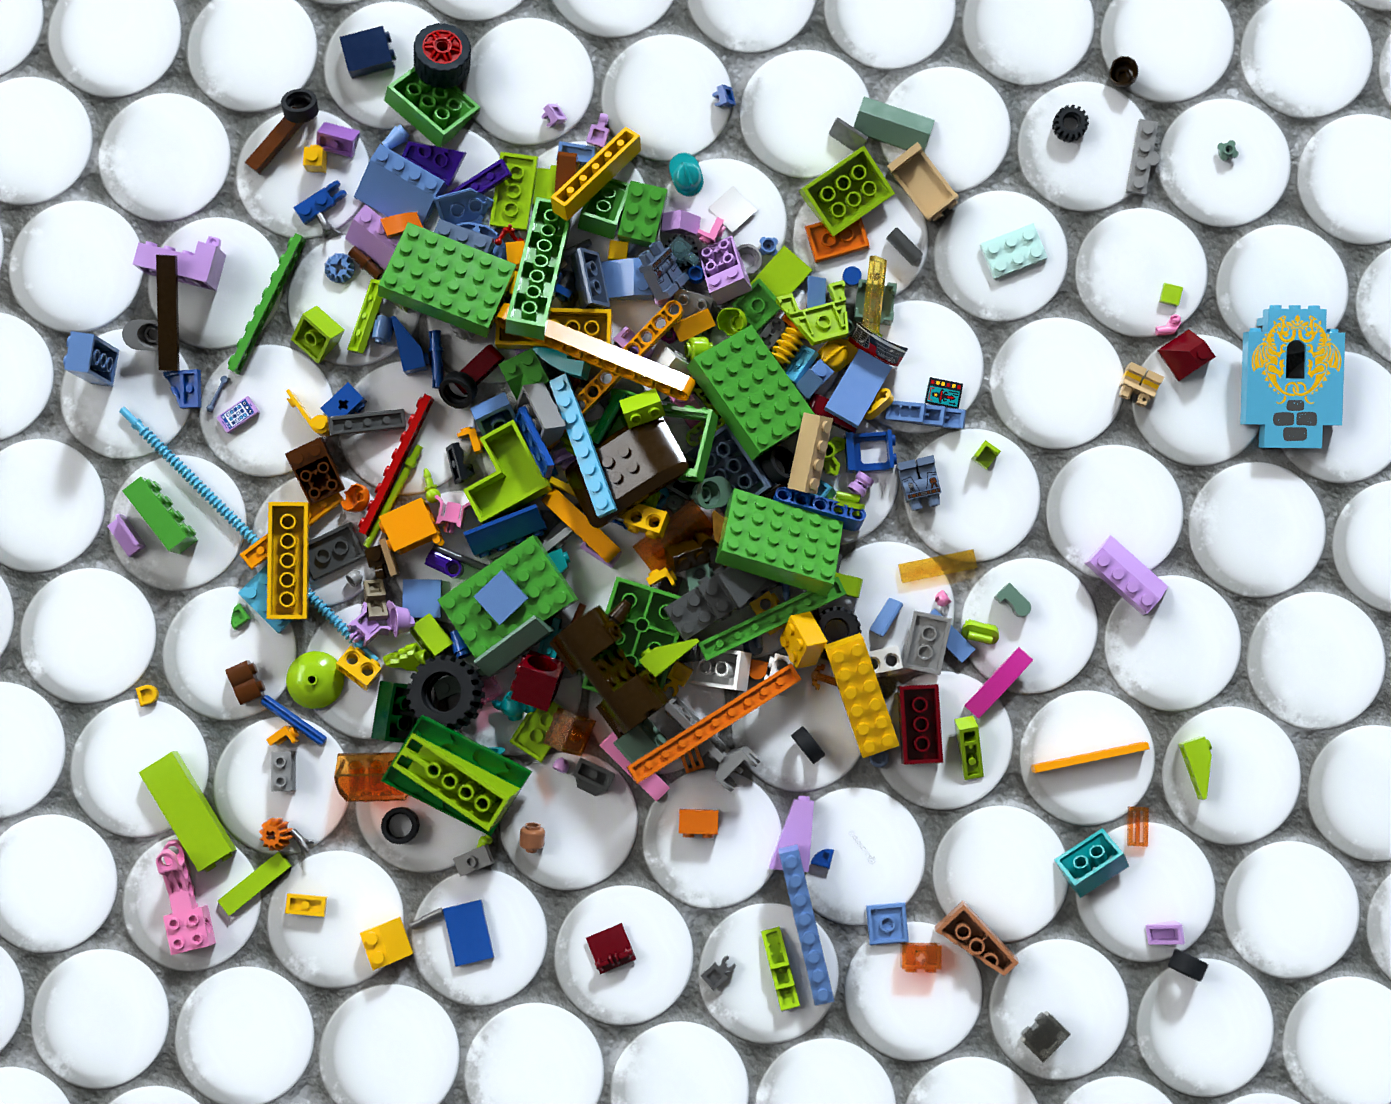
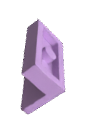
M118 513L115 515L117 519L107 525V527L128 557H132L145 548L146 545L126 516Z

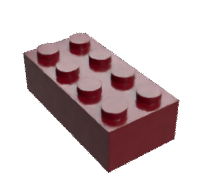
M939 685L897 686L902 764L943 763Z

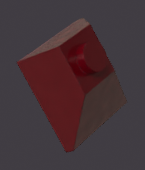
M1189 329L1157 350L1178 382L1216 357L1207 343Z

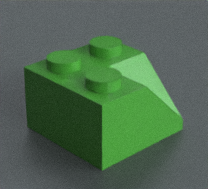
M533 348L498 364L516 400H518L523 385L544 382L546 388L550 386L549 379Z

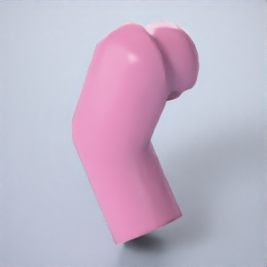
M1172 315L1166 326L1156 327V336L1175 334L1181 325V317L1179 315Z

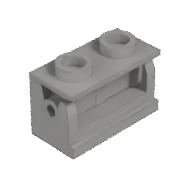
M296 751L271 752V791L296 790Z

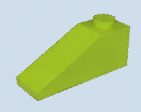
M696 638L656 647L652 650L648 648L640 654L642 658L639 661L656 678L700 641Z
M974 716L954 719L956 738L964 779L984 777L979 728Z
M1199 736L1178 745L1197 798L1204 800L1207 799L1212 757L1210 750H1212V746L1208 739L1204 736Z

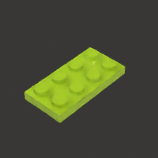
M500 152L499 160L502 158L513 176L495 187L489 225L490 227L504 228L508 227V224H512V228L515 230L527 232L538 157Z

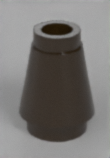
M623 599L607 615L620 628V626L624 625L632 604Z

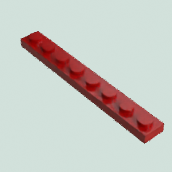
M424 394L423 398L420 397L416 404L417 410L408 420L409 427L400 437L399 441L401 444L399 448H396L392 453L391 459L393 460L390 466H387L384 470L383 476L385 477L382 483H378L375 489L376 496L374 500H370L366 509L368 512L366 517H362L360 520L358 532L366 536L369 535L434 402L431 396Z

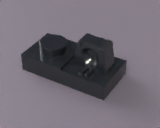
M459 442L452 443L445 448L455 484H460L475 475L473 465L463 463L464 451L460 447Z

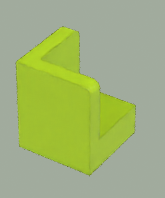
M985 440L971 459L987 470L1001 451Z

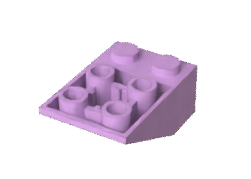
M732 235L698 250L709 293L717 305L752 291L748 274Z

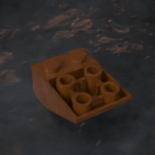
M319 437L285 453L310 506L345 490L323 437Z

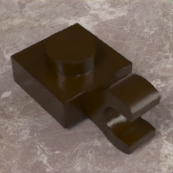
M381 545L364 549L370 569L375 567L377 579L387 578L383 566L386 564Z

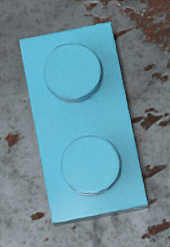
M805 345L800 347L795 358L791 360V364L784 370L792 383L797 384L819 355L816 350Z

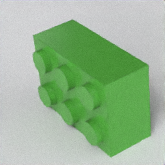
M630 181L617 234L618 241H625L648 248L653 242L657 241L668 197V189Z

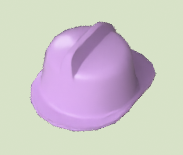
M390 600L386 602L388 611L386 622L391 627V632L395 638L400 634L409 632L410 627L415 626V621L410 615V611L407 608L395 606Z

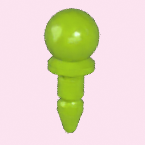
M424 468V479L427 486L424 488L426 499L430 503H437L438 500L435 498V495L441 498V493L437 489L438 486L436 484L433 485V479L429 470Z

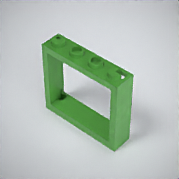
M673 403L662 405L666 417L706 421L695 468H688L687 472L677 479L703 483L719 417L713 410L702 407V409H696L690 405L678 407V405Z

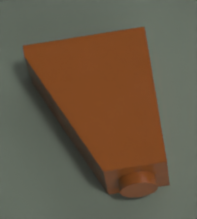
M558 151L555 192L579 171L577 153Z

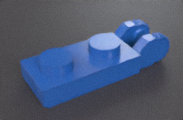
M338 180L330 183L326 188H322L293 207L304 224L315 219L318 213H324L335 206L338 201L347 195L346 191L342 190L334 194L333 197L330 196V193L341 185Z

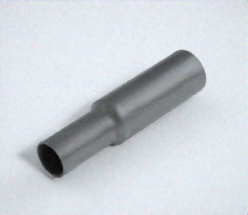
M440 907L410 923L411 929L413 930L444 916L443 909Z

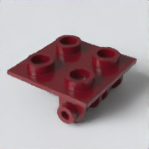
M622 923L586 937L595 960L596 969L599 970L600 974L636 960Z

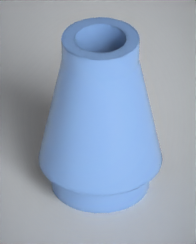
M400 124L393 128L382 144L392 150L408 141L407 138L410 137V134Z

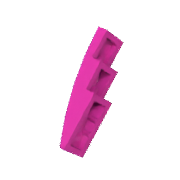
M1018 647L993 672L990 678L964 706L979 719L1020 676L1033 659Z

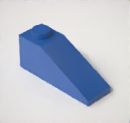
M391 316L403 372L408 375L428 370L427 364H430L428 353L424 352L395 316Z

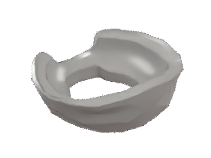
M751 244L738 246L737 249L740 256L744 254L753 256V266L745 269L747 274L755 273L762 265L761 252Z

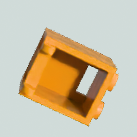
M422 497L379 516L381 522H378L382 533L388 536L386 542L389 549L400 555L431 541L438 546L445 544L428 502Z

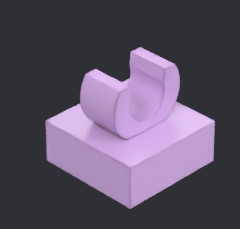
M547 104L543 108L546 113L541 118H550L547 127L563 124L567 120L558 104Z

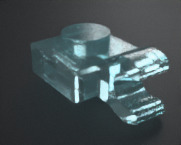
M679 235L668 246L671 247L672 254L680 263L685 259L695 267L700 262L699 257L691 252L693 246Z

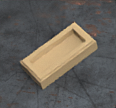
M383 538L379 542L390 576L393 578L400 576L394 552L389 549L386 542L387 538Z

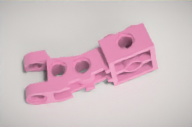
M170 840L164 846L163 851L157 856L156 866L159 874L163 876L172 908V913L163 916L170 952L171 955L211 946L216 941L208 905L198 907V903H196L195 889L191 880V870L186 851L179 840ZM170 846H176L179 850V853L175 854L168 848ZM163 856H164V860H165V863H166V864H164V863L162 862V857H163Z

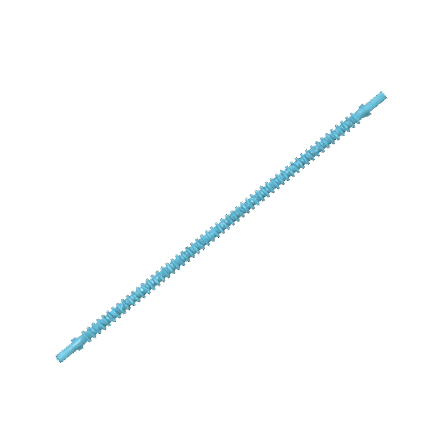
M125 407L120 409L119 412L132 424L131 427L139 431V435L143 436L144 440L147 439V443H151V447H155V451H159L158 454L163 455L162 458L167 459L166 462H170V466H174V470H178V474H182V478H186V482L190 481L189 485H194L193 489H198L197 493H201V497L205 496V501L209 500V504H213L214 509L217 508L216 512H221L220 516H225L224 520H229L228 523H232V527H236V531H240V535H244V539H248V543L253 545L261 539L256 538L257 534L253 535V530L249 531V526L245 527V523H241V519H237L238 516L233 515L234 512L229 511L230 508L225 507L226 504H222V500H218V496H214V492H210L211 489L206 488L207 485L202 484L203 481H199V477H195V473H191V469H187V465H183L184 462L179 461L180 458H176V454H172V450H168V446H164V442L160 443V438L156 439L157 435H152L153 431H148L149 427H145L139 418L137 419ZM309 588L310 605L314 604V609L318 608V612H322L321 616H326L325 620H330L329 624L333 623V628L337 627V632L341 631V635H345L346 640L349 639L350 634L354 632H348L346 623H342L343 620L338 619L339 616H335V612H331V608H327V604H323V600H319V596H315V592H311V588ZM360 639L359 642L353 643L355 647L365 653L368 659L379 660L367 646H363V641Z

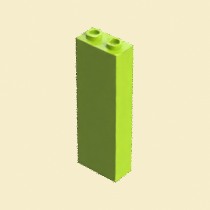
M177 751L168 753L138 772L198 872L205 870L207 873L216 867V862L220 860L224 862L233 856L232 852L237 850Z

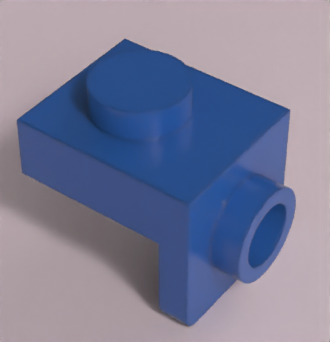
M560 273L555 297L562 302H565V300L571 302L574 294L571 290L559 285L563 278L562 273Z

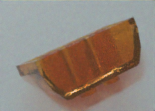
M398 752L338 753L334 778L339 794L347 802L406 800L409 795L381 781Z

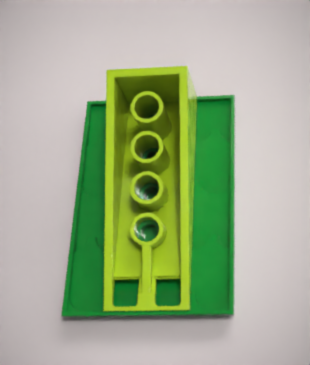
M422 715L381 781L492 836L532 771L476 743L455 730L449 729L437 721Z

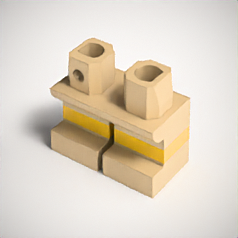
M1131 362L1127 365L1119 387H1121L1119 397L1129 400L1131 394L1135 393L1138 395L1135 404L1145 407L1155 397L1164 376L1150 370L1146 372V368Z

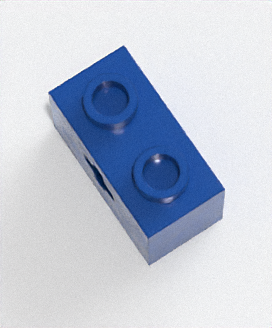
M347 382L320 409L328 417L350 415L361 412L365 408L367 401ZM344 403L347 404V409H344L342 406Z

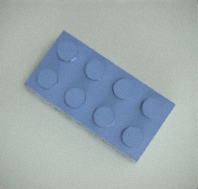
M71 331L70 336L67 338V355H65L63 360L64 370L90 384L113 387L119 349L95 334Z

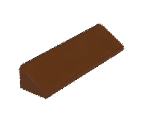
M283 117L245 161V164L260 175L304 123H293Z

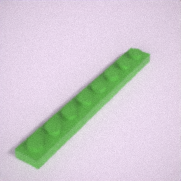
M297 233L289 239L288 249L285 254L281 255L279 259L280 265L277 271L272 273L271 283L268 288L264 289L262 293L263 299L260 305L258 304L255 307L254 317L252 321L247 323L245 327L246 333L243 338L239 339L235 355H232L228 361V369L240 375L306 243V240Z
M836 577L834 585L827 596L811 591L804 592L698 643L705 660L708 661L787 623L790 615L813 611L846 595V592L839 577Z

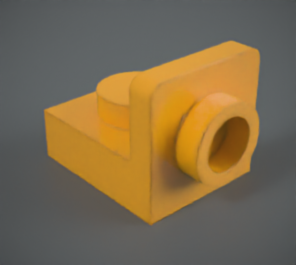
M289 725L284 726L266 739L270 746L275 744L280 746L287 741V736L293 744L298 743L300 740L298 739L299 734L297 730Z

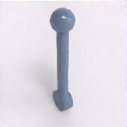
M227 376L220 378L221 383L210 405L206 407L208 412L214 410L213 406L224 384L229 381Z

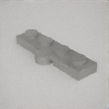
M1144 119L1138 120L1126 193L1146 195L1150 168L1155 167L1160 160L1159 154L1153 151L1158 122Z

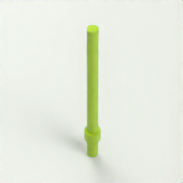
M416 444L411 456L407 457L404 463L406 465L379 516L389 512L412 468L415 469L418 463L417 459L423 449L422 446ZM379 516L363 544L367 548L371 547L380 530L378 522L381 521Z

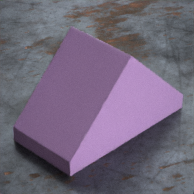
M684 210L663 213L661 232L697 236L701 217Z
M1177 921L1146 925L1148 945L1185 944L1182 924Z

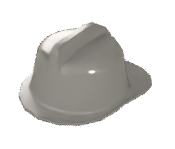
M138 319L126 323L122 330L123 341L132 349L157 351L158 321Z

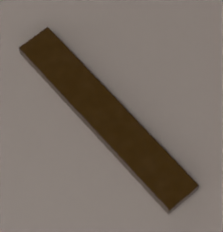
M158 254L156 255L159 370L179 371L177 255Z

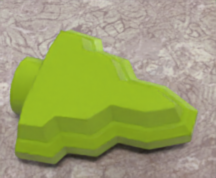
M416 642L387 654L383 657V661L387 667L403 668L407 671L418 672L417 667L420 664L425 665V660L429 659L430 655L428 650H422Z

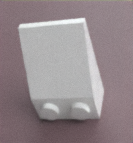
M700 649V661L688 662V667L694 671L686 684L747 691L752 653L729 650L706 661Z

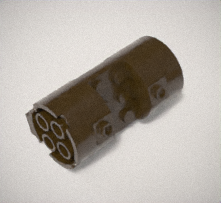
M599 605L563 629L549 644L572 675L582 670L603 699L596 706L597 710L619 739L665 706L670 700L659 687L655 676L648 669L638 674L635 666L627 660L624 651L617 646V643L624 637L620 628L610 620Z

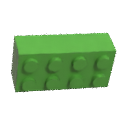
M140 476L123 489V493L167 550L181 554L198 541L195 537V530L183 522L184 516L178 510L175 511L173 509V502L168 496H163L160 492L162 488L156 481Z

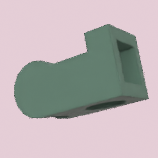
M1007 583L994 596L998 602L1004 600L1012 608L1014 615L1018 617L1026 616L1031 611L1029 601L1011 583Z

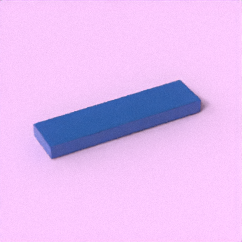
M526 406L519 407L515 421L542 476L548 478L551 476L555 464Z

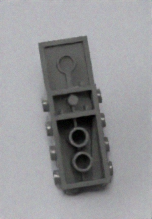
M722 565L713 571V576L710 578L708 576L703 577L697 581L699 585L663 609L683 641H686L716 620L721 618L723 621L730 617L732 610L744 608L748 605L747 601L753 598L755 600L763 595L762 591L766 588L771 590L780 583L727 566L724 568Z

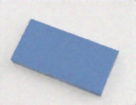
M859 348L824 410L858 428L892 367Z

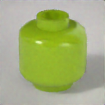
M692 337L684 345L685 356L692 361L694 357L712 348L713 344L709 342L707 337Z

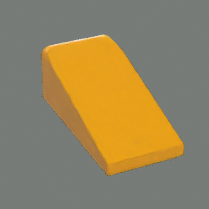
M707 308L679 320L673 326V329L681 343L716 326Z

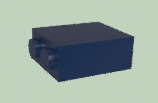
M383 26L339 37L347 69L352 79L395 67L394 60H397L395 51L390 49L389 43H392L389 31L386 32Z

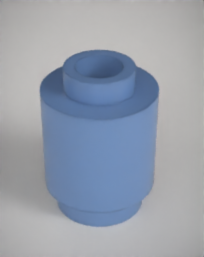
M377 316L372 332V338L375 339V343L386 345V342L391 341L393 330L391 317Z

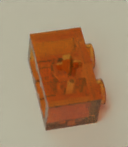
M900 943V967L905 969V972H917V969H925V972L934 973L936 969H942L941 944ZM920 953L925 957V959H922V962L916 959V957L920 956Z

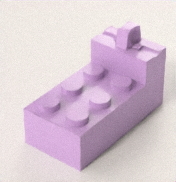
M212 236L208 237L206 243L198 241L195 254L183 250L182 253L177 252L175 248L169 246L160 248L157 247V244L146 241L145 244L138 242L133 265L145 274L157 276L156 255H177L178 282L217 291L226 254L220 249L221 240Z

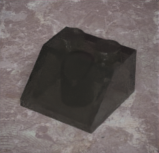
M1048 1011L1038 1014L1035 1018L1036 1022L1031 1027L1027 1026L1021 1032L1022 1036L1019 1038L1043 1063L1071 1035Z

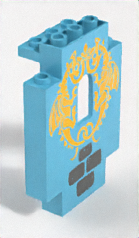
M1270 305L1269 309L1263 310V317L1257 319V326H1262V328H1250L1249 332L1243 333L1240 424L1259 425V448H1322L1323 425H1342L1345 333H1338L1339 329H1326L1327 309H1320L1319 305L1308 306V309H1301V305H1289V309H1282V305ZM1293 340L1302 342L1305 347L1304 379H1286L1287 346Z

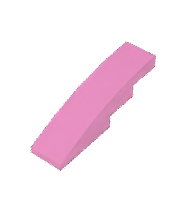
M612 732L600 744V747L631 776L626 768L631 763L613 744L618 737ZM656 773L638 783L656 802L670 789Z

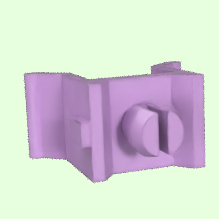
M366 602L362 604V613L347 625V631L354 632L350 634L349 639H353V643H357L359 639H362L364 647L378 635L388 636L391 630L390 626L378 627L379 624L375 620L368 621V617L365 618L367 613Z

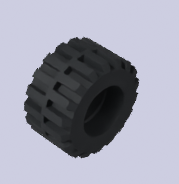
M834 606L827 608L815 618L828 641L827 644L832 643L825 635V627L831 620H841L845 623L848 629L846 637L861 633V624L858 622L857 616L851 610L845 609V607Z

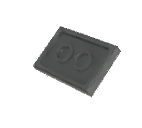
M351 522L309 541V572L314 581L366 558L365 551Z

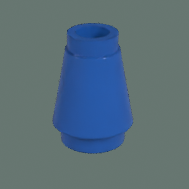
M458 631L450 632L454 656L458 659L470 656L472 653Z

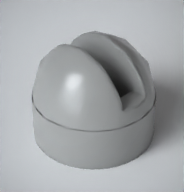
M358 570L350 571L346 575L347 581L353 587L358 586L363 579V576L359 575L360 572Z

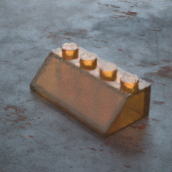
M691 500L670 517L663 539L658 537L652 539L645 536L633 546V549L651 572L655 569L660 571L665 567L668 570L670 567L666 564L664 547L690 538L693 539L694 533L696 531L699 532V530H702L711 537L714 534L713 525L694 500Z

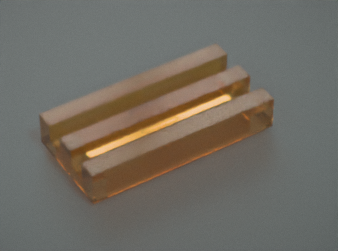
M1128 806V846L1148 847L1149 807ZM1133 811H1135V842H1133ZM1140 811H1143V842H1140Z

